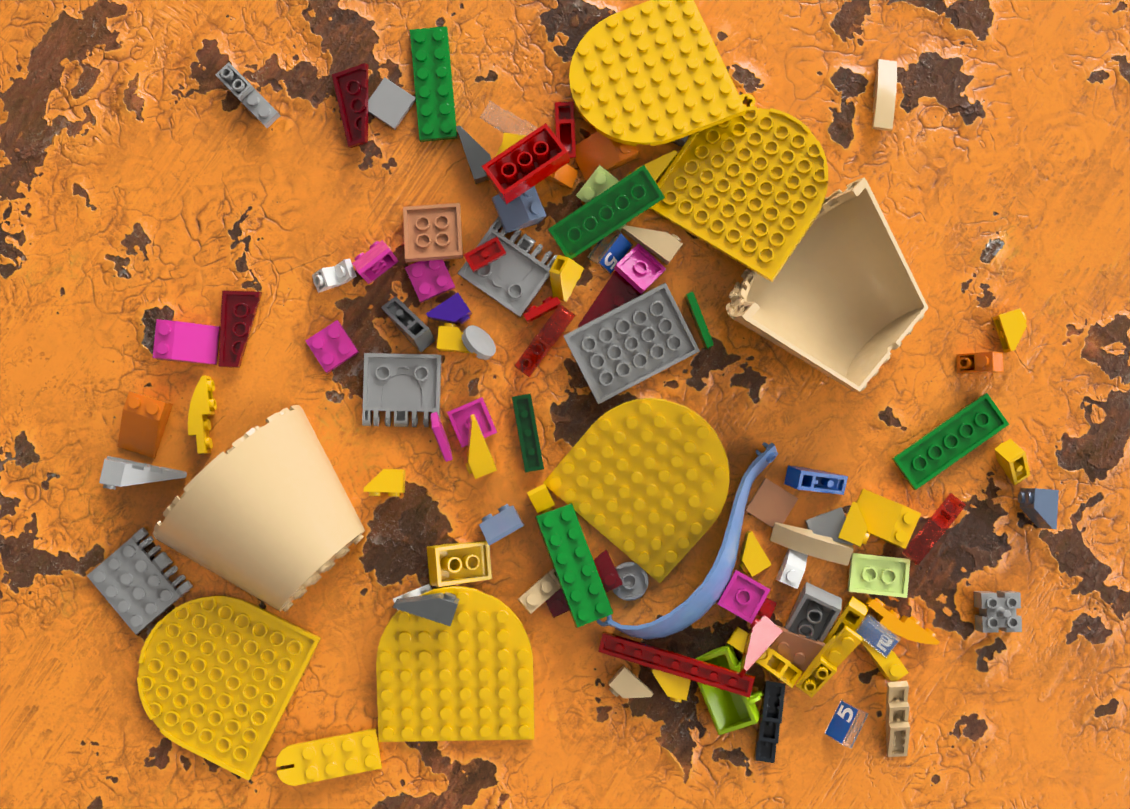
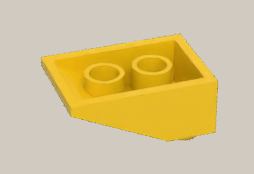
M862 489L856 503L868 527L867 533L896 547L906 549L921 513Z
M487 541L427 546L431 586L442 587L492 579L490 547Z

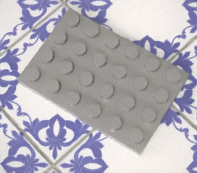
M666 283L563 335L598 404L700 351Z

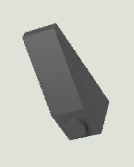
M460 125L456 126L475 184L489 180L482 165L491 160L490 154Z
M396 296L381 307L383 312L418 351L422 352L435 342L429 327Z
M436 593L397 599L393 608L451 626L459 599L452 593Z

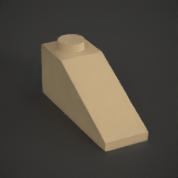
M627 225L622 230L625 235L639 243L666 265L671 262L683 245L678 236L675 234L670 235L667 232Z

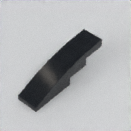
M765 681L755 745L754 760L775 763L776 743H778L780 723H782L785 694L784 683Z

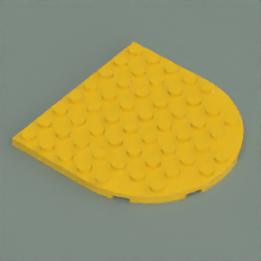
M650 0L615 13L592 27L582 38L573 54L569 81L574 104L586 122L593 126L598 133L613 141L637 146V144H650V146L666 144L746 114V108L694 0Z
M756 106L745 107L746 114L696 132L690 136L657 183L665 198L649 209L773 282L823 206L828 188V165L820 142L817 141L811 130L800 120L773 108L769 110L757 108Z
M643 398L618 405L599 417L543 484L565 503H572L574 510L658 583H661L717 520L727 498L730 476L725 449L717 433L706 420L684 405L665 399Z
M450 586L432 589L419 596L436 593L444 594L445 592L454 594L459 599L451 626L401 610L394 614L381 636L376 659L379 742L534 740L532 648L523 624L508 606L494 596L477 591V589Z
M207 596L191 600L176 607L160 620L152 629L143 645L138 662L140 663L139 677H137L142 705L149 719L153 720L160 729V732L169 740L249 781L321 638L243 599L230 596Z

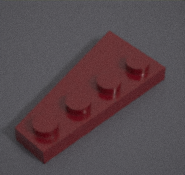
M363 63L332 74L347 145L350 148L368 143V64Z
M615 270L579 323L578 328L642 294Z
M222 291L219 367L240 368L262 292Z
M606 549L593 561L604 590L607 593L623 585V582ZM561 588L546 600L553 618L569 611Z

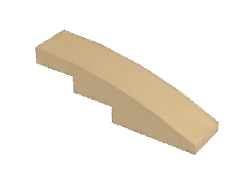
M882 59L877 61L873 91L874 103L872 113L874 115L872 129L891 131L893 129L897 87L896 61Z
M776 522L770 536V541L789 549L847 566L854 550L852 545L835 542L831 537L813 534L812 530Z
M907 681L887 682L886 747L888 757L907 756L910 706L908 704L909 685Z

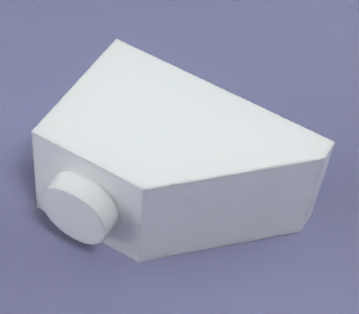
M788 548L775 580L798 589L805 572L808 555Z

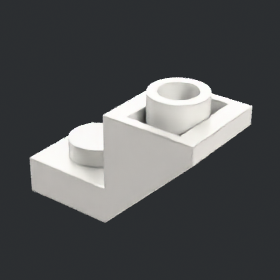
M344 259L333 267L321 268L312 277L319 293L349 282L356 277V273L351 259Z

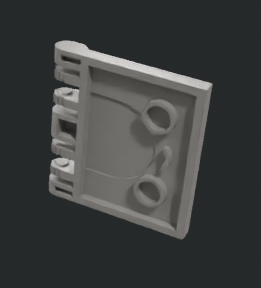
M498 217L478 246L497 236L506 251V255L475 272L471 270L466 261L458 275L521 318L550 277L549 270L557 255H554L546 266L545 264L550 259L552 252H546L540 262L536 257L542 251L543 246L538 244L530 255L529 252L536 241L527 234H524L517 245L514 244L522 231L516 230L510 240L504 237L507 234L504 228L499 233L503 226Z
M364 353L362 425L371 426V411H374V426H379V411H386L385 425L388 427L391 426V411H394V427H408L409 412H412V427H417V412H424V427H429V412H437L440 418L442 355Z
M144 527L87 575L135 634H139L193 587L189 580L176 588L186 579L184 575H180L173 582L168 579L177 572L178 568L176 565L163 573L173 561L165 552L152 559L161 550L159 545L153 547L148 553L144 550L153 541V538L150 536L141 542L149 535Z

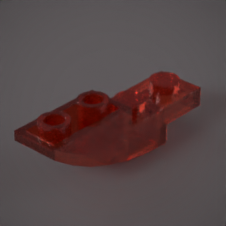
M559 304L514 366L530 377L566 331V328L576 315L562 304Z
M950 493L908 544L906 549H904L902 554L918 565L957 518L966 504Z

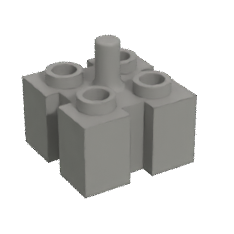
M974 591V607L979 608V614H975V630L982 633L999 632L998 630L1022 632L1021 616L1016 615V608H1021L1020 592L997 591L995 593L991 591Z

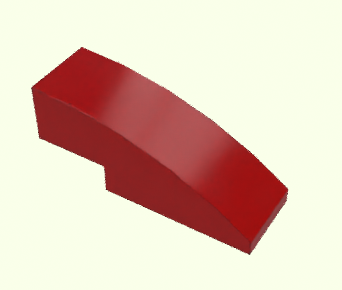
M555 102L556 137L568 151L569 158H576L574 102Z

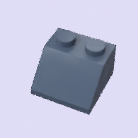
M535 186L507 205L499 194L492 197L505 233L539 224L546 217Z
M1021 488V492L1018 494V502L1023 512L1037 528L1057 530L1059 490Z
M506 504L498 509L499 513L495 516H492L490 513L481 519L482 523L479 526L489 546L525 525L514 505L509 507Z

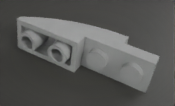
M229 62L215 74L266 128L270 127L281 116Z

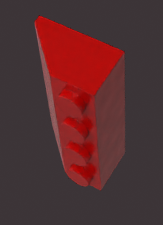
M545 123L482 165V168L497 193L507 205L569 163L570 160L566 148Z

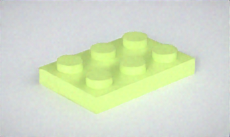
M599 165L576 196L583 202L588 203L618 183L619 180ZM626 224L618 228V230L621 231Z
M852 553L847 591L907 598L911 559Z

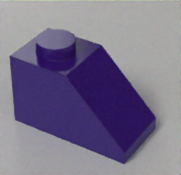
M456 293L426 314L431 320L452 324L460 322V324H463L470 319L469 316L472 313L459 293Z

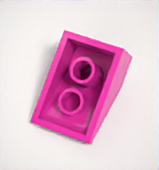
M383 240L374 242L369 247V251L365 254L360 253L352 263L360 276L368 284L399 262Z
M157 319L153 358L166 361L217 365L220 327Z

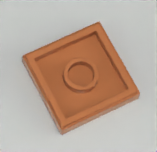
M765 478L745 511L773 528L775 522L784 523L798 498Z

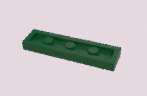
M531 394L514 396L512 401L525 473L543 470L544 465Z

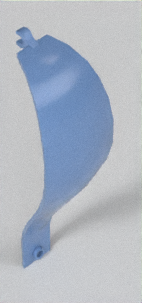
M764 442L762 444L766 448L764 453L756 450L758 457L744 473L736 492L723 542L716 560L703 583L692 595L670 613L650 623L638 626L621 625L615 622L612 616L609 615L605 622H602L600 619L596 620L599 625L613 627L630 637L655 639L680 632L705 615L719 600L730 581L737 559L745 507L751 486L756 477L778 455L773 443L768 445Z

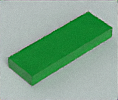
M690 292L685 295V300L706 350L711 348L714 343L694 292Z

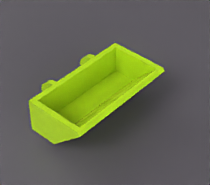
M729 644L695 658L737 672L740 671L742 659H737L733 647ZM697 682L718 735L758 722L760 714L755 702L761 699L760 696H763L761 691L751 693L749 698Z

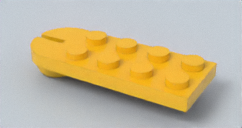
M376 728L286 746L281 750L276 760V767H280L277 769L278 777L287 785L297 786L381 769L382 764ZM294 764V767H291V768H286V769H285V768H283V767H280V766H285V765Z

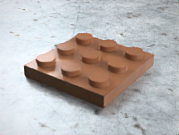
M460 203L403 207L406 262L463 258Z

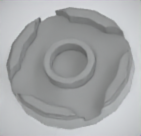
M471 325L463 331L462 341L469 352L476 353L477 358L487 360L495 354L496 346L494 341L483 329Z
M624 562L618 565L616 570L623 585L613 589L614 594L626 601L642 597L649 584L646 571L634 562Z

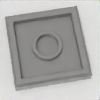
M384 77L368 100V113L396 130L416 101V98Z
M842 507L805 520L807 528L812 530L813 534L831 537L835 542L853 545L838 539L846 519Z

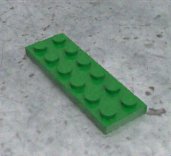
M444 26L410 30L419 140L420 142L458 139L448 28Z
M643 165L548 230L564 255L573 259L664 199L665 196L646 166Z
M984 393L894 456L892 460L913 490H917L1007 427L1009 423L988 393Z
M572 503L536 516V522L575 627L578 628L613 614Z

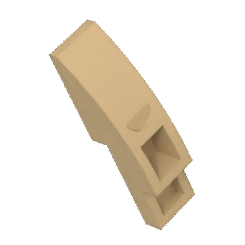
M554 568L518 598V601L529 614L533 613L561 588Z

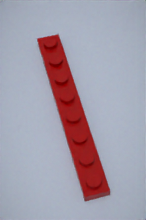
M603 632L598 650L600 653L749 698L755 680L754 676L745 674L741 678L737 671L607 632Z

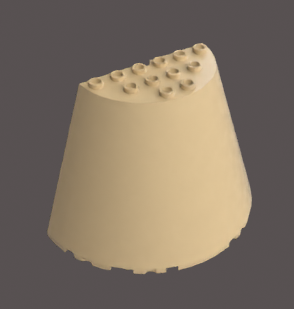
M865 178L848 184L844 192L839 189L825 198L818 216L773 282L746 268L741 275L744 280L741 284L739 282L735 283L734 289L728 296L731 299V303L726 305V311L732 319L855 392H861L867 387V382L879 372L880 366L890 359L891 349L895 350L902 344L901 341L913 331V326L923 319L924 313L928 309V305Z
M293 405L290 409L285 408L271 415L265 420L268 424L250 429L241 438L232 443L233 447L227 450V453L221 452L183 488L185 492L180 498L178 496L174 498L172 503L163 512L164 521L162 523L158 521L153 532L154 537L161 543L279 611L283 610L284 612L292 607L293 600L301 598L308 591L306 587L314 585L322 578L320 576L322 572L329 571L336 564L334 560L344 557L350 551L348 547L352 543L356 545L364 537L362 534L365 532L351 501L300 405Z

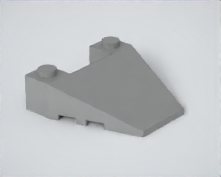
M107 456L104 459L99 483L103 484V488L115 490L116 486L124 487L186 478L187 472Z

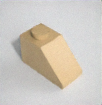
M624 665L608 682L609 690L616 697L620 695L622 698L652 697L653 691Z

